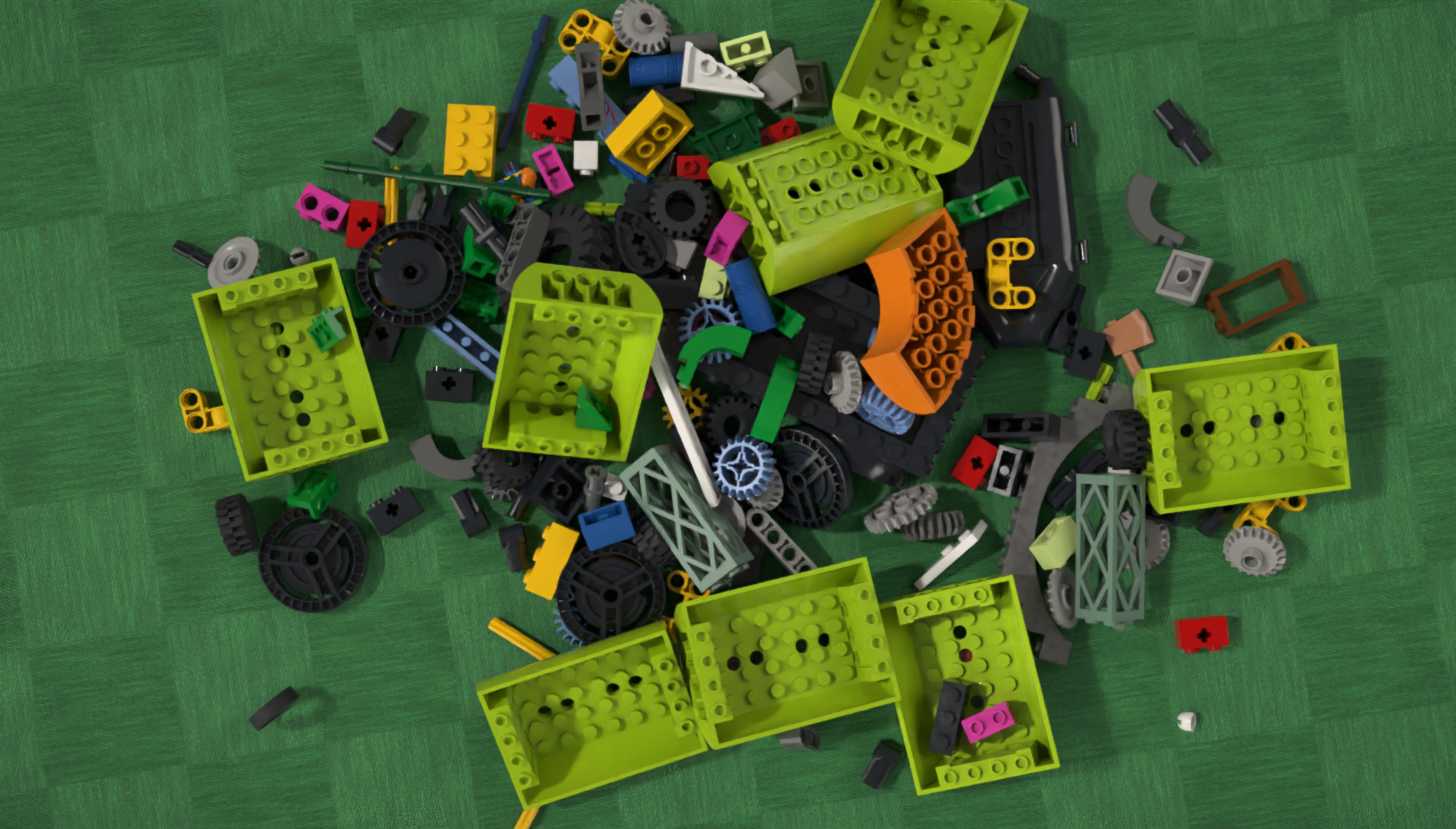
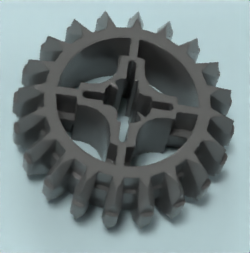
M959 510L919 515L917 520L910 522L908 525L903 524L900 529L903 540L906 541L941 538L962 534L965 531V519Z

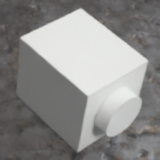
M574 141V171L579 173V176L592 177L593 173H599L598 141Z
M608 472L604 483L605 493L602 496L617 501L626 500L628 488L618 475Z

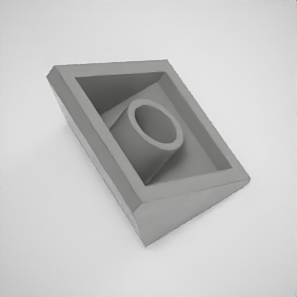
M792 47L786 48L770 59L768 63L762 65L751 82L764 93L762 101L772 110H777L802 93Z
M795 60L802 93L791 100L793 113L828 108L829 103L822 61Z
M1173 249L1155 293L1186 307L1194 305L1214 260Z

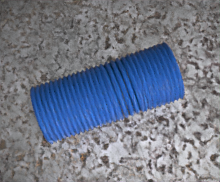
M684 53L670 54V57L669 55L667 57L666 55L629 57L631 87L668 85L670 83L681 84Z
M747 257L726 265L723 269L733 294H735V301H737L736 303L742 315L741 317H743L746 329L752 331L751 335H755L777 326V321H775L771 305H769L765 289H763L764 286H762L761 278H759L760 275L757 273L754 259H752L753 257Z

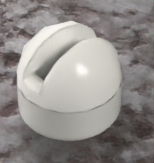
M1182 712L1179 714L1177 719L1182 721L1177 722L1178 726L1182 730L1193 732L1196 726V714L1194 712Z

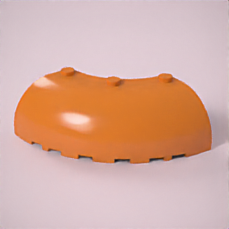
M945 207L935 210L904 227L865 259L873 273L878 288L880 320L875 339L860 362L877 387L898 406L916 414L935 413L951 394L955 381L962 374L963 362L969 356L972 341H969L970 333L975 322V306L972 305L971 291H974L971 272L967 270L965 261L967 254L965 249H961L957 238L959 233Z

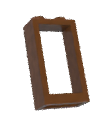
M1287 257L1204 295L1206 299L1204 300V305L1207 311L1213 314L1216 320L1214 326L1220 335L1222 334L1224 338L1307 301ZM1275 270L1289 302L1232 328L1217 296Z

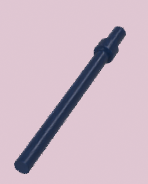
M542 14L537 31L533 32L531 38L533 42L500 134L497 148L506 149L541 45L545 44L547 38L546 31L551 20L549 15Z

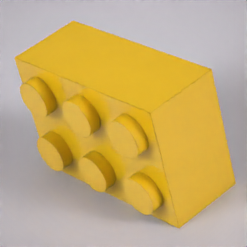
M652 89L605 142L617 159L642 175L647 176L694 125L680 107Z
M448 104L444 176L462 178L466 171L470 169L473 170L477 180L494 181L498 110L495 106Z
M553 522L552 525L546 526L542 535L545 542L542 547L540 546L536 549L532 559L536 561L533 569H528L523 583L527 584L525 590L549 600H553L556 597L560 574L569 558L574 554L582 532L559 522Z

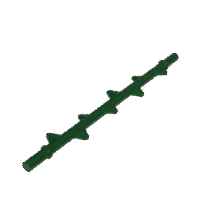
M383 158L378 167L325 160L323 165L324 170L356 174L360 184H365L370 176L397 179L399 188L403 190L411 181L440 185L444 195H449L454 187L481 190L486 201L493 192L521 195L525 198L551 199L552 190L529 187V185L519 186L515 175H511L503 184L477 180L473 170L470 169L466 171L462 178L435 175L430 164H426L420 173L392 169L389 160Z

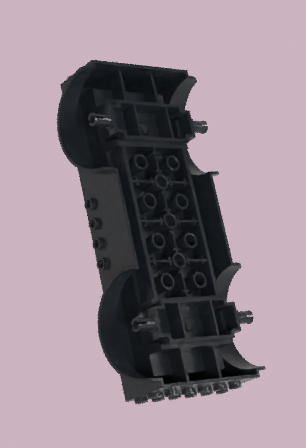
M656 176L649 185L638 179L635 180L634 184L629 183L624 193L626 201L623 206L619 204L613 216L615 218L613 227L608 226V233L612 235L613 243L609 246L613 249L612 260L605 262L610 266L609 271L633 273L623 263L616 242L615 225L619 210L625 207L632 208L643 214L653 224L650 213V200L653 197V192L656 188H659L661 182H667L673 176ZM703 186L711 199V216L703 232L698 233V236L695 238H688L699 244L688 269L681 268L680 272L667 267L668 261L665 260V263L658 271L646 275V278L656 279V274L665 275L668 272L675 273L678 280H680L681 275L694 276V280L699 281L700 291L707 260L704 253L715 228L727 212L717 192ZM675 196L667 203L666 212L674 221H687L695 213V204L687 196ZM627 212L624 213L623 219L620 220L621 223L626 222L634 230L631 221L634 218L633 214L628 215ZM636 234L634 235V241L631 243L639 246L640 251L637 254L638 256H644L645 262L643 266H649L652 269L654 268L653 263L655 260L646 257L647 251L641 249L643 246L642 241L645 240V237H639ZM742 241L734 253L733 260L739 261L750 257ZM838 272L837 275L830 274L774 294L775 298L806 319L799 333L794 335L792 339L785 334L778 338L773 336L771 329L751 335L743 358L731 354V358L727 359L721 354V363H718L716 356H714L712 364H708V356H705L703 361L697 365L690 385L695 380L697 374L706 377L707 381L718 386L721 384L729 388L728 391L738 396L744 395L750 398L751 402L761 406L778 355L802 363L810 331L834 337L827 367H829V360L832 359L833 354H836L837 351H849L855 358L861 354L866 355L869 350L867 346L874 327L878 328L880 320V299L875 278L867 279L860 287L850 282L851 278ZM732 289L730 290L729 298H724L725 303L723 307L725 309L730 304L737 305ZM699 297V301H698L699 307H702V306H701V299H703V298H701V297ZM705 299L706 302H707V305H710V301H711V300H710V299ZM662 309L663 319L657 339L675 383L679 384L680 380L676 378L681 364L686 366L687 363L678 359L683 346L688 341L682 342L679 340V337L686 333L679 332L678 328L679 326H686L680 322L681 317H689L685 314V310ZM718 314L717 318L726 322V319ZM740 314L739 317L735 319V321L743 320V317H741L742 315ZM704 320L698 323V328L703 327ZM743 323V325L740 327L746 329V326ZM972 327L969 341H972L969 356L963 362L962 374L955 381L951 394L935 413L915 414L911 427L903 434L893 435L890 432L886 433L883 430H878V428L871 426L870 423L865 422L855 411L850 414L838 412L830 403V397L824 391L823 383L819 396L795 390V383L784 418L785 416L796 420L794 425L807 426L825 435L842 453L850 470L879 483L902 489L910 476L921 479L924 476L930 475L935 464L931 462L934 454H939L944 446L945 441L942 440L944 433L950 432L956 419L952 417L955 411L961 410L966 400L963 394L968 388L971 389L976 379L973 373L976 368L978 369V367L982 366L987 354L983 353L986 347L975 342L977 331L975 327ZM650 366L649 372L654 374L653 369ZM868 373L862 377V384L863 382H874Z

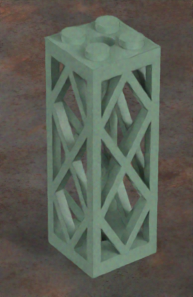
M673 443L652 447L619 474L621 480L701 593L708 590L714 592L719 588H724L733 581L732 577L737 574L740 575L750 568L748 563L754 559V556L719 507H709L698 478ZM649 475L658 479V488L651 480ZM679 477L686 479L688 482V486L685 485L679 479ZM665 483L671 485L673 501L666 496ZM679 494L681 495V497L683 498V500L686 502V504L688 505V507L683 506V505L680 504ZM649 496L658 503L659 507L650 503ZM681 512L692 516V522L682 518ZM685 526L693 530L694 539ZM715 527L723 530L724 537L716 531ZM701 534L706 535L708 538L709 551L702 548ZM716 546L725 558L717 555ZM685 547L694 554L695 558L686 554Z
M1111 472L1076 474L1075 618L1085 619V623L1096 624L1103 621L1105 626H1118V622L1120 624H1134V620L1144 619L1145 474ZM1085 484H1090L1085 495ZM1132 485H1137V497ZM1096 496L1103 514L1094 534L1086 514ZM1127 497L1135 516L1125 534L1119 520V515ZM1086 534L1090 546L1084 558V540ZM1135 536H1136V559H1135L1134 554H1133L1132 549H1131V546H1132V544H1133V541H1134V539H1135ZM1117 540H1118V542H1119V544H1120L1118 550H1117ZM1103 541H1104V554H1103V552H1102V550H1101V545H1102ZM1096 558L1102 572V577L1093 595L1086 576ZM1127 560L1134 579L1124 597L1118 579ZM1084 595L1089 604L1086 607H1084ZM1135 598H1136V608H1134V607L1132 606L1133 603H1134Z

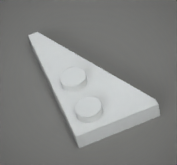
M686 41L681 89L761 100L764 98V93L752 83L749 84L737 76L736 72L724 64L716 62L712 56L706 55L694 47V44Z
M981 519L970 530L966 529L959 535L958 541L954 545L950 543L942 550L941 554L943 556L914 585L921 591L974 545L988 525Z

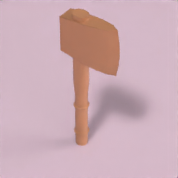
M1138 308L1118 321L1114 319L1106 323L1107 328L1101 331V333L1107 334L1105 342L1112 356L1122 355L1134 380L1141 367L1132 350L1154 342L1149 325Z

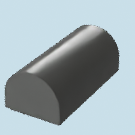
M715 32L670 37L671 55L683 54L686 41L694 44L693 46L703 53L718 52L717 33Z

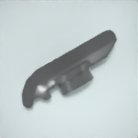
M424 185L418 186L408 212L407 220H419L418 214L422 216L428 203L423 201L426 195Z

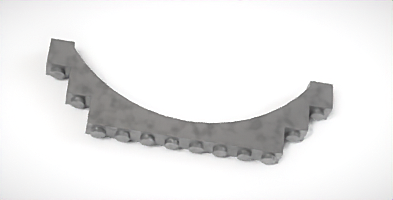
M1116 382L1109 383V386H1105L1101 399L1104 400V404L1082 397L1076 398L1075 402L1071 401L1068 415H1071V418L1061 417L1060 441L1030 442L1028 453H1031V457L1024 466L1022 475L1025 476L1023 485L1018 487L1016 498L1019 501L1017 508L1013 507L1009 521L1013 523L1011 530H1007L1005 533L1003 544L1006 545L1004 554L1000 553L997 567L1000 568L999 574L1013 573L1026 628L1029 631L1041 634L1040 638H1036L1033 647L1037 658L1066 666L1072 642L1065 640L1046 608L1036 574L1035 556L1029 549L1035 541V529L1040 505L1046 489L1060 464L1084 437L1102 425V421L1105 420V414H1108V411L1135 410L1133 387Z

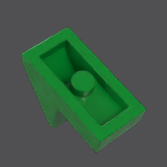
M587 384L578 387L576 402L579 409L575 414V426L605 432L612 431V412Z

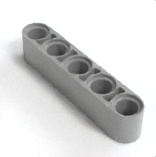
M756 508L746 511L745 522L748 529L791 575L800 573V568L803 565H807L809 571L818 569L767 512ZM755 513H759L761 516V522L757 526H754L751 520ZM775 530L777 539L775 542L770 543L768 541V534L770 531ZM787 548L793 550V556L789 560H785L783 555Z

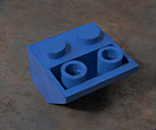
M625 500L578 515L581 530L590 551L636 536Z

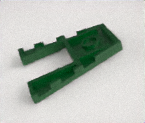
M746 70L737 74V76L750 84ZM733 96L742 114L701 134L685 106L680 107L694 125L685 134L684 138L712 165L716 162L762 148L763 144L753 98Z

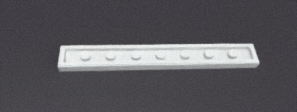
M657 339L651 367L710 508L716 507L722 498V494L715 483L716 480L712 474L713 472Z

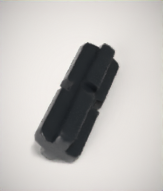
M177 240L173 245L172 250L187 259L190 258L191 261L203 268H209L212 257L197 249L195 250L194 247L181 240Z

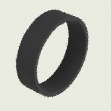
M289 686L260 708L249 721L257 731H260L287 710L300 696Z

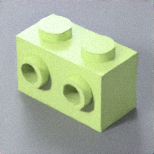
M766 31L720 43V52L724 65L736 73L745 70V66L752 64L755 67L765 65L772 58V51Z
M734 255L729 260L727 265L736 262V260H733ZM707 257L698 297L710 300L715 298V301L720 302L721 299L729 298L731 285L728 284V278L723 266Z
M1071 516L1053 519L1029 547L1043 570L1061 569L1067 564L1066 560L1071 554L1076 552V524Z

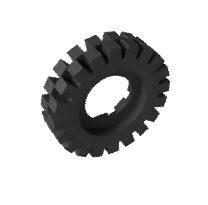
M568 203L567 207L561 204L554 206L553 212L549 209L545 211L551 220L536 262L549 264L552 260L551 255L569 246L572 255L567 266L609 271L610 266L605 262L612 260L613 249L609 246L613 243L612 235L608 233V227L603 222L576 204ZM497 285V295L500 296L498 303L507 315L511 294Z

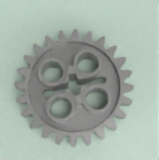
M926 482L923 484L918 483L914 487L910 485L907 489L902 488L899 492H893L884 497L883 501L877 502V506L871 507V511L867 512V516L864 517V523L870 533L874 532L875 534L879 532L883 534L887 530L891 532L896 527L900 529L903 524L908 525L910 522L917 520L919 515H924L925 510L931 509V505L935 504V500L938 499V494L933 485Z

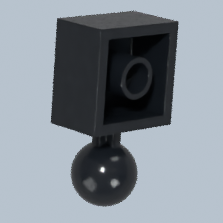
M547 456L521 495L556 522L568 524L586 498L584 485L587 479L579 474L578 470L581 466L592 464L596 459L569 456L570 459L566 463L559 457Z

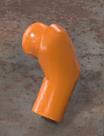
M530 167L524 168L521 171L522 177L519 186L529 185V187H535L536 173ZM510 194L511 197L515 200L523 197L521 195Z

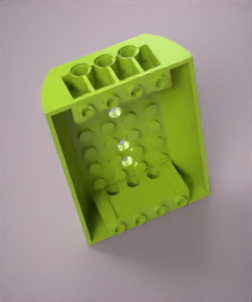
M876 0L833 97V116L842 135L847 139L933 175L952 171L964 164L973 153L1029 8L1010 0ZM929 44H936L940 49H933ZM922 61H928L933 66L927 67L922 63ZM908 96L916 97L918 102H911Z
M836 123L716 162L707 171L726 210L728 211L729 209L734 213L740 214L745 220L750 222L742 242L749 256L753 257L754 264L769 296L866 262L865 259L894 234L917 219L943 208V190L935 175L845 138ZM873 162H875L878 170L873 166ZM852 169L860 170L863 177H856L852 173ZM815 183L819 185L821 191H813L809 184ZM788 191H796L800 198H791Z
M335 257L191 294L246 482L276 478L361 454L389 442ZM342 305L344 310L335 318L343 325L347 336L326 352L321 353L306 329L313 324L311 320L320 315L322 311L330 306L336 309ZM274 323H279L284 327L283 333L279 336H275L270 332V327ZM287 346L291 351L290 355L287 358H280L276 353L278 347ZM294 391H300L304 396L303 401L299 404H295L290 400V394ZM307 414L310 417L309 425L305 427L299 426L296 422L297 416Z
M535 262L527 267L518 276L512 289L482 447L626 462L663 319L662 306L653 290L640 277L631 273ZM571 326L579 328L577 331L568 330ZM564 363L571 365L568 368L560 367V365ZM558 382H565V383H567V384L564 385V386H558V385H556ZM587 384L612 412V431L605 432L575 426V414L579 409L576 402L578 387Z
M1337 344L1141 369L1137 373L1132 389L1134 408L1143 416L1142 421H1145V430L1148 431L1146 441H1149V445L1146 446L1148 454L1144 456L1146 461L1142 463L1141 473L1146 475L1145 490L1152 506L1159 514L1351 489ZM1281 411L1284 414V421L1277 425L1274 422V415ZM1257 414L1261 417V424L1253 428L1250 424V419ZM1207 421H1212L1215 425L1214 431L1210 434H1206L1203 429ZM1184 424H1189L1191 427V433L1187 437H1182L1180 434V428Z
M867 557L682 602L676 606L674 630L697 725L707 743L714 750L902 700ZM823 633L829 637V644L826 647H822L818 643V638ZM800 639H803L807 644V649L803 653H799L796 650V642ZM754 651H758L762 657L761 662L757 665L750 661V655ZM730 657L737 658L739 662L738 668L734 671L727 667V661Z
M1013 573L995 574L907 594L878 603L902 699L896 701L895 706L918 796L1059 768L1061 766ZM961 625L966 628L967 634L965 638L955 636L954 628ZM962 649H969L972 652L973 657L971 661L966 662L960 658V651ZM952 677L972 683L965 719L1009 700L1018 723L972 744L963 728L958 752L952 757L928 750L944 679ZM975 695L981 696L984 700L983 707H974L971 703V698Z
M665 619L477 682V695L524 811L708 750L706 740L697 725L687 680ZM633 676H640L642 678L636 684L629 682ZM612 683L619 685V688L615 691L606 689ZM567 698L574 701L570 706H563L561 704L562 700ZM542 706H548L551 709L546 714L538 712V709Z

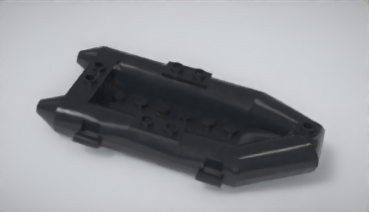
M1043 77L1037 80L1030 99L992 102L969 159L952 171L938 174L939 185L943 190V207L946 210L945 204L953 200L973 196L1008 178L1018 176L1021 177L1030 197L999 214L961 228L956 226L959 233L957 238L962 242L960 246L965 247L969 261L966 262V266H969L968 272H971L974 291H971L972 305L975 306L974 323L994 350L1042 347L1081 277L1080 265L1090 264L1088 240H1077L1070 147H1079L1077 122L1067 123L1066 100L1051 77ZM1067 128L1069 130V142H1066L1065 129ZM999 238H1027L1034 244V253L1030 258L1011 261L1012 264L1009 266V280L1012 283V287H1029L1035 293V302L1029 308L994 309L987 303L985 250L991 240ZM1022 242L1018 243L1016 252L1020 256L1026 255L1028 251L1027 245ZM995 243L992 246V253L1000 257L1004 251L1003 246ZM1076 245L1079 246V258H1080V260H1076V254H1075V246H1076ZM997 291L994 293L993 302L996 305H1001L1004 302L1005 297L1002 292ZM1020 291L1017 295L1018 302L1022 305L1027 303L1029 299L1027 292Z

